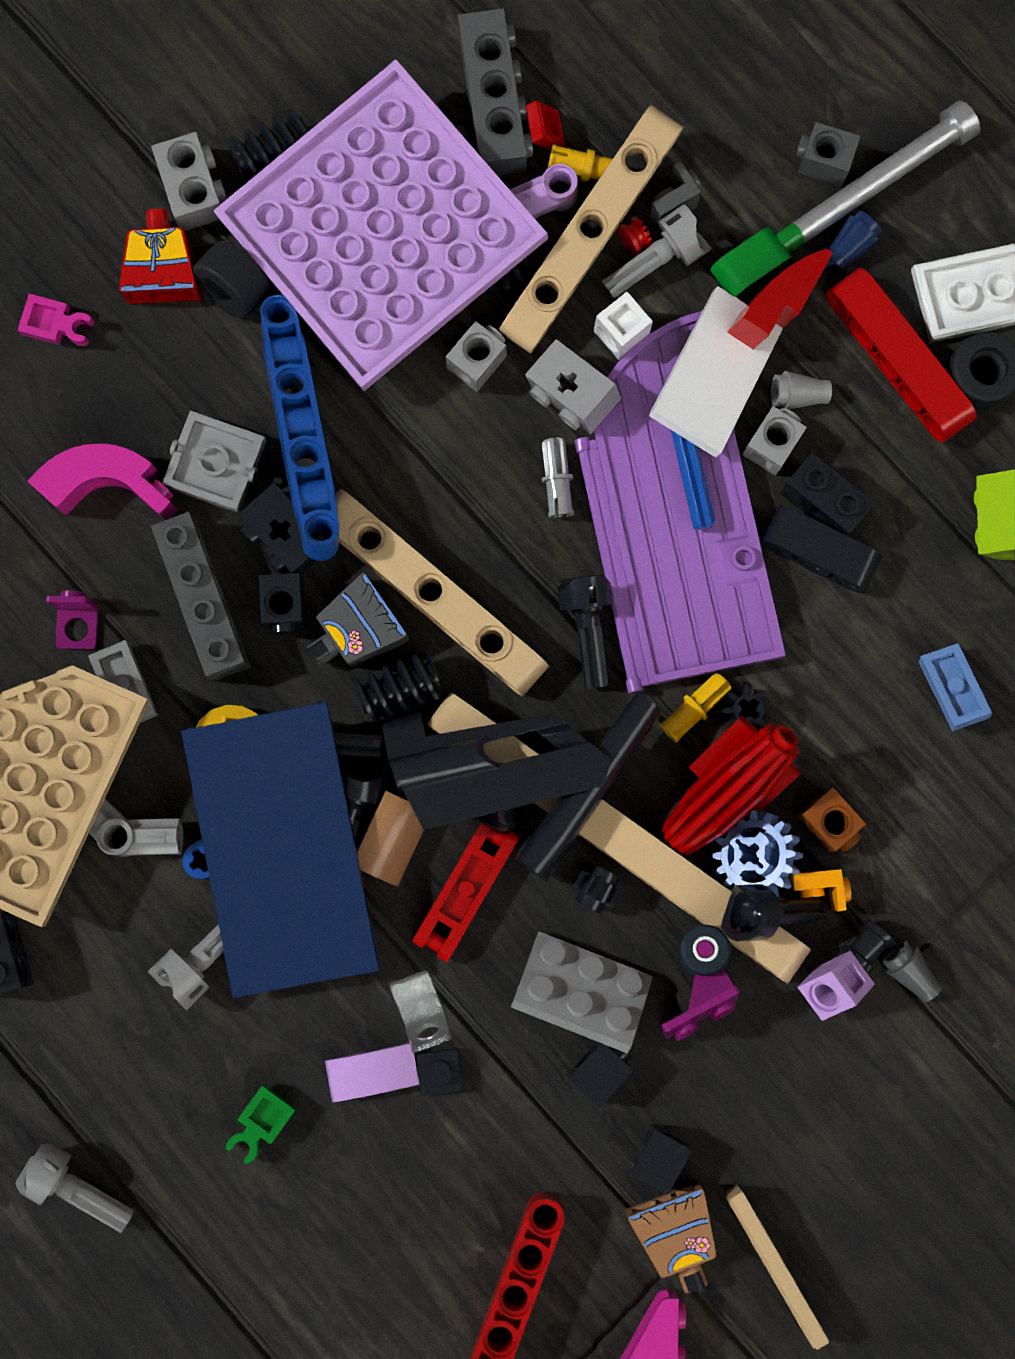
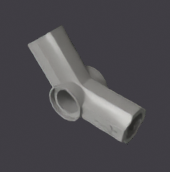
M106 798L89 832L103 852L120 857L182 854L184 845L182 819L127 820ZM123 827L127 831V842L121 848L116 849L112 843V836L115 830Z

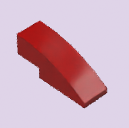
M827 248L806 256L785 269L742 310L727 333L754 350L770 335L775 324L784 328L801 312L833 252Z

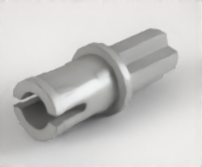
M559 437L548 438L542 443L545 477H542V483H545L547 488L548 517L563 518V514H566V517L573 516L574 510L572 508L570 481L573 480V475L569 474L566 442L563 438Z

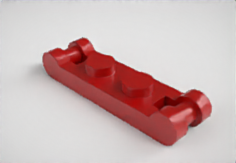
M482 823L479 825L412 943L421 948L424 945L438 953L437 958L446 963L448 962L519 840V834L512 830L508 833L506 831H496ZM486 839L500 847L494 857L480 850ZM438 921L452 928L447 939L433 931Z

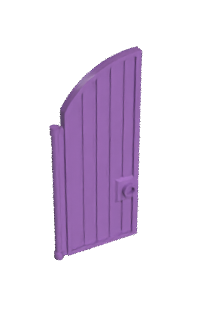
M702 311L686 315L655 330L632 347L619 360L607 378L616 384L621 397L620 402L593 431L595 440H590L589 437L574 440L576 453L579 454L604 574L612 587L614 604H611L627 675L626 685L628 694L644 691L643 687L777 660L786 656L734 428L722 453L717 457L699 448L715 516V524L708 529L695 530L690 516L671 430L648 416Z

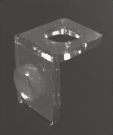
M422 971L390 984V989L404 1021L409 1045L413 1053L451 1039L445 1012L428 971ZM427 1028H439L434 1035L428 1038H418V1035Z

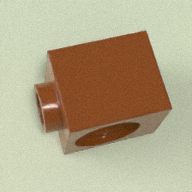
M833 787L825 789L796 815L828 852H835L839 848L843 852L849 850L861 839L862 836L858 831L866 825ZM829 812L837 813L842 819V828L836 835L828 832L824 825V819Z

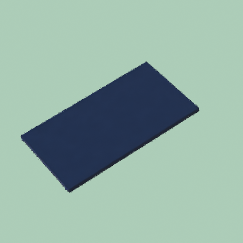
M318 701L313 705L197 728L188 727L186 730H182L184 749L233 998H242L245 995L363 973L372 974L375 971H379L380 967L328 702Z

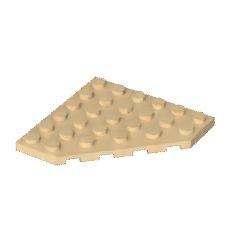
M73 665L61 669L50 676L37 681L32 680L0 694V909L40 927H46L150 702V699Z

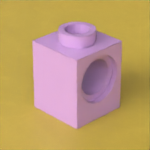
M850 950L817 966L798 986V989L823 1021L856 1006L875 984Z

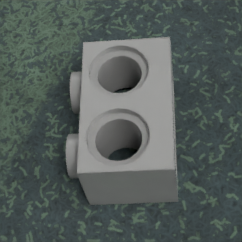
M193 132L152 145L151 148L178 227L184 228L187 231L218 221L219 218L213 210L227 200L221 180L213 181L210 169L216 167V163L209 144L201 145L197 133ZM185 159L195 160L188 168L178 167ZM197 194L207 195L206 199L199 204L189 203L191 198Z

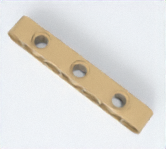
M652 104L648 107L517 300L498 332L530 354L534 351L684 128L682 125ZM631 156L639 157L643 160L645 169L640 172H633L626 166L625 160ZM587 221L595 222L600 227L601 234L596 238H588L581 232L580 226ZM543 286L551 287L556 291L557 300L551 304H543L537 299L536 291Z
M340 489L335 494L339 521V543L501 681L523 697L549 665L346 491ZM367 533H377L381 536V542L375 549L368 550L360 546L362 537ZM430 583L437 584L442 589L441 596L432 602L426 601L420 596L422 587ZM493 634L499 636L503 641L502 649L494 654L483 651L480 642L486 635Z

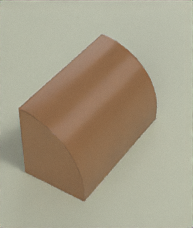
M385 791L357 851L361 871L395 886L399 885L424 831L409 801Z

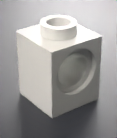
M626 292L596 316L594 332L615 357L620 360L632 347L650 334L653 321L630 294Z

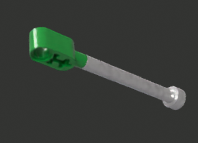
M957 101L941 112L939 124L777 234H775L771 227L759 231L720 258L711 267V273L726 292L741 300L788 267L794 259L790 253L952 142L962 146L980 133V123L975 112L964 101Z

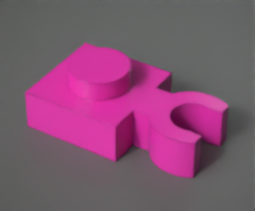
M29 294L17 331L23 336L56 345L60 344L62 335H66L74 344L87 346L89 341L85 336L76 334V329L82 324L93 327L95 322L89 315L81 312L68 316L70 307L66 303Z

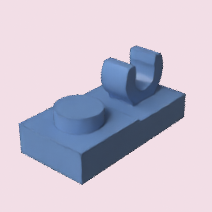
M958 643L920 657L919 664L952 731L991 717L992 711Z

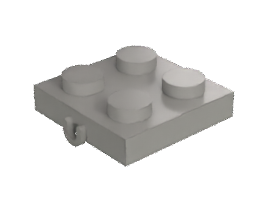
M190 411L179 440L175 439L171 445L170 454L173 456L162 484L171 490L239 513L249 485L254 482V474L258 472L256 467L267 440L259 434Z

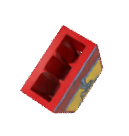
M160 208L148 210L146 212L147 229H132L127 232L119 292L127 304L202 300L200 287L193 274L195 263L192 249L184 228L170 227V212L168 210Z

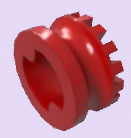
M634 216L630 219L628 226L621 224L617 230L625 248L632 256L636 257L641 253L643 247L647 249L653 242L651 241V236H649V231L644 232L646 226H643V222Z

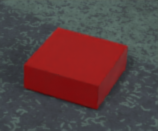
M537 100L526 105L532 143L548 150H552L553 144L565 147L559 111Z

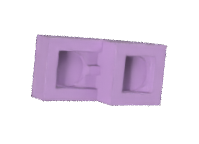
M412 1043L325 1060L332 1102L419 1085Z

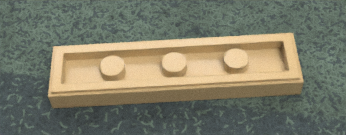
M738 1185L726 1190L725 1198L813 1349L816 1348L818 1350L829 1343L827 1336L745 1194Z

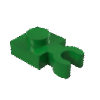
M263 1084L237 1119L246 1126V1129L235 1133L228 1140L226 1149L231 1151L237 1142H246L249 1145L250 1151L243 1162L249 1164L259 1153V1140L262 1138L271 1145L297 1108Z

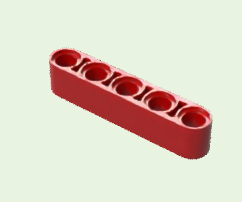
M863 268L856 269L826 291L827 300L832 309L937 441L941 443L946 442L976 420L977 415L972 403L866 270Z
M543 1191L536 1193L526 1205L469 1359H514L564 1224L562 1203L551 1192ZM540 1205H550L557 1211L554 1220L546 1224L536 1221L533 1216L536 1208ZM534 1245L538 1247L542 1252L539 1260L534 1263L522 1261L518 1253L524 1246ZM510 1286L522 1287L527 1293L525 1299L519 1303L507 1301L503 1293ZM502 1326L507 1328L512 1335L508 1341L500 1344L490 1339L488 1336L489 1332L494 1327Z

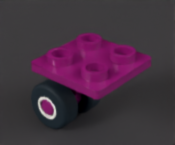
M707 924L695 926L682 939L680 946L681 963L685 971L694 977L688 1011L662 1025V1032L666 1039L674 1035L676 1040L680 1041L698 1031V1022L706 1017L711 1016L713 1021H717L735 1010V1002L739 998L740 991L736 985L733 986L725 972L731 953L730 942L725 933L715 926Z

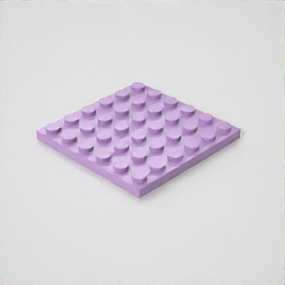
M394 60L213 210L219 220L260 266L266 276L295 308L363 391L368 389L548 239V234L397 60Z

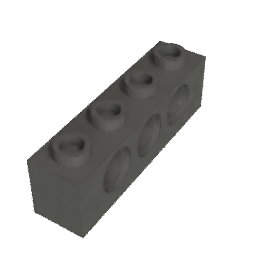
M504 8L459 14L458 32L476 152L497 176L526 172L527 157H533L531 134L523 133L521 121L527 120L525 96L518 97L516 84L522 83L519 59L512 60L510 48L516 47L513 23L506 24ZM487 53H494L499 56L492 61L482 58ZM493 89H499L505 94L495 98L487 93ZM502 125L510 128L511 131L500 135L495 133L493 129Z
M190 512L152 525L153 534L205 676L214 682L251 668L198 522Z

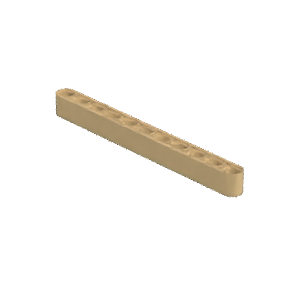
M449 692L426 725L437 734L496 723L455 694ZM514 736L487 742L483 746L485 754L498 763H506L539 755ZM559 797L536 802L535 804L548 813ZM602 800L578 835L702 924L712 925L722 930V919L732 892ZM780 926L776 933L768 940L736 942L728 938L731 945L787 984L811 951L809 947Z

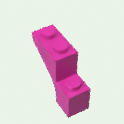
M662 1289L657 1292L619 1359H685V1347L678 1345V1329H685L686 1306L685 1302H679L675 1289Z

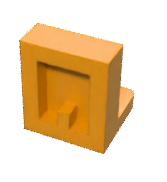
M842 869L799 873V875L789 874L787 877L792 885L788 891L799 890L800 898L825 896L824 888L828 887L831 911H846V902L851 901L850 882L848 877H843Z

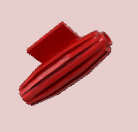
M741 715L689 766V769L699 779L687 790L663 824L662 832L665 834L664 838L670 843V846L681 854L690 855L728 832L745 815L750 819L751 811L756 810L760 812L801 774L792 764L799 752V747L797 746L798 739L795 733L785 725L776 726L774 723H770L757 731Z

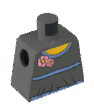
M362 573L318 614L316 618L326 631V634L308 645L307 648L320 666L341 653L350 668L405 644L409 639L367 576Z

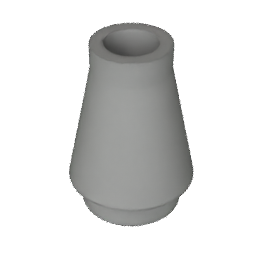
M784 371L782 375H774L770 388L771 403L774 407L788 410L816 404H828L832 397L831 381Z

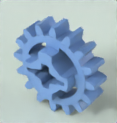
M754 810L751 811L750 819L745 815L737 823V826H733L727 832L726 838L718 837L715 841L722 846V851L713 853V858L722 861V865L715 870L716 875L728 876L723 886L733 890L735 885L763 884L770 887L777 897H779L777 886L790 889L792 885L787 879L788 875H799L800 870L793 866V860L803 858V854L793 851L792 847L800 841L799 837L787 835L791 825L783 821L778 823L779 816L767 813L764 817L762 812ZM757 829L766 830L765 833L759 832L756 837L749 834V832ZM758 875L766 878V880L757 883L749 882L750 878L755 879Z

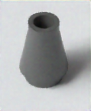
M902 941L893 946L883 957L882 962L887 967L886 973L915 993L923 1002L931 1001L941 992L942 986L936 980L918 946H911L908 941Z

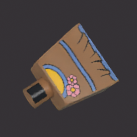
M698 1182L674 1190L668 1195L664 1194L625 1209L632 1228L661 1278L678 1273L685 1293L698 1291L708 1285L701 1263L714 1259L716 1257V1250L705 1194Z

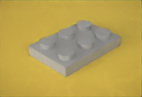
M538 932L511 1008L628 1053L635 1037L653 976Z

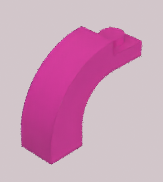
M87 444L63 451L47 461L27 481L66 516L87 494L107 486H118L134 492L164 520L170 519L178 511L169 501L174 495L157 479L150 484L159 474L153 464L136 452L116 445Z

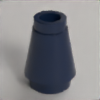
M858 211L855 216L850 215L829 248L833 253L828 262L835 269L842 271L878 243L877 237L882 233L881 227L863 211Z

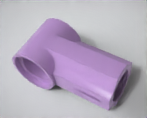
M555 164L549 167L544 175L510 189V191L534 218H538L554 210L564 211L571 208L577 201L578 180L575 171L565 164ZM556 182H565L570 186V189L562 194L555 193L550 188Z

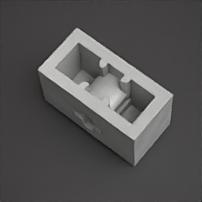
M557 339L525 374L532 388L529 393L537 402L546 408L550 404L561 411L558 415L569 427L577 430L580 426L590 435L621 400L614 382Z

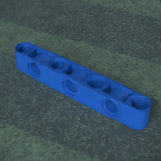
M273 295L264 300L261 305V333L266 370L291 501L305 554L316 561H325L336 554L339 546V521L335 491L305 340L300 330L297 311L283 295ZM276 318H282L286 321L282 323H275L271 320ZM293 387L299 389L300 392L289 394L284 390ZM301 459H311L315 464L308 467L299 465L297 462ZM320 531L328 533L331 537L325 541H317L311 535Z

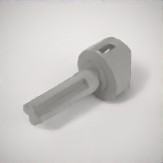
M685 204L679 206L658 221L662 230V239L651 244L645 251L602 280L613 299L659 266L666 264L674 255L688 266L710 251V245L696 230V217Z
M219 924L188 953L187 957L183 954L178 956L170 949L148 971L161 986L172 987L173 997L185 1010H188L210 988L202 980L205 976L201 972L206 970L224 952Z
M41 1144L36 1154L31 1156L15 1182L20 1194L41 1205L47 1196L51 1197L55 1193L66 1202L122 1233L126 1224L129 1223L134 1210L75 1175L66 1173L69 1168L66 1165L72 1154L55 1144Z

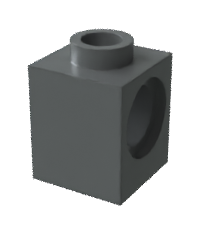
M815 122L810 136L802 134L795 157L802 159L798 174L842 187L849 173L860 136ZM826 149L833 157L823 158L818 154L817 150Z

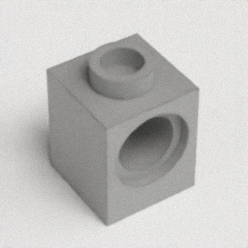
M475 321L445 357L447 369L478 392L506 358L505 338L492 326L487 325L484 328ZM476 347L486 349L489 355L484 360L476 361L471 359L468 353Z
M773 406L742 455L776 476L807 427L800 423L801 419L792 411L785 408L779 410ZM772 430L779 431L784 435L786 444L781 446L772 444L767 438V432Z

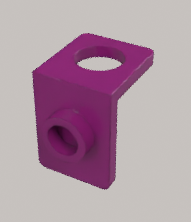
M61 591V596H46V603L57 609L56 647L58 649L95 650L97 648L99 605L85 597L86 593ZM76 618L85 620L88 625V633L80 641H72L66 634L67 624Z

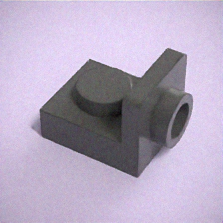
M681 161L673 165L670 180L676 189L674 190L673 187H669L660 192L653 200L650 220L657 231L661 229L658 221L679 206L685 204L690 211L698 206L702 189L700 181L692 170H686Z

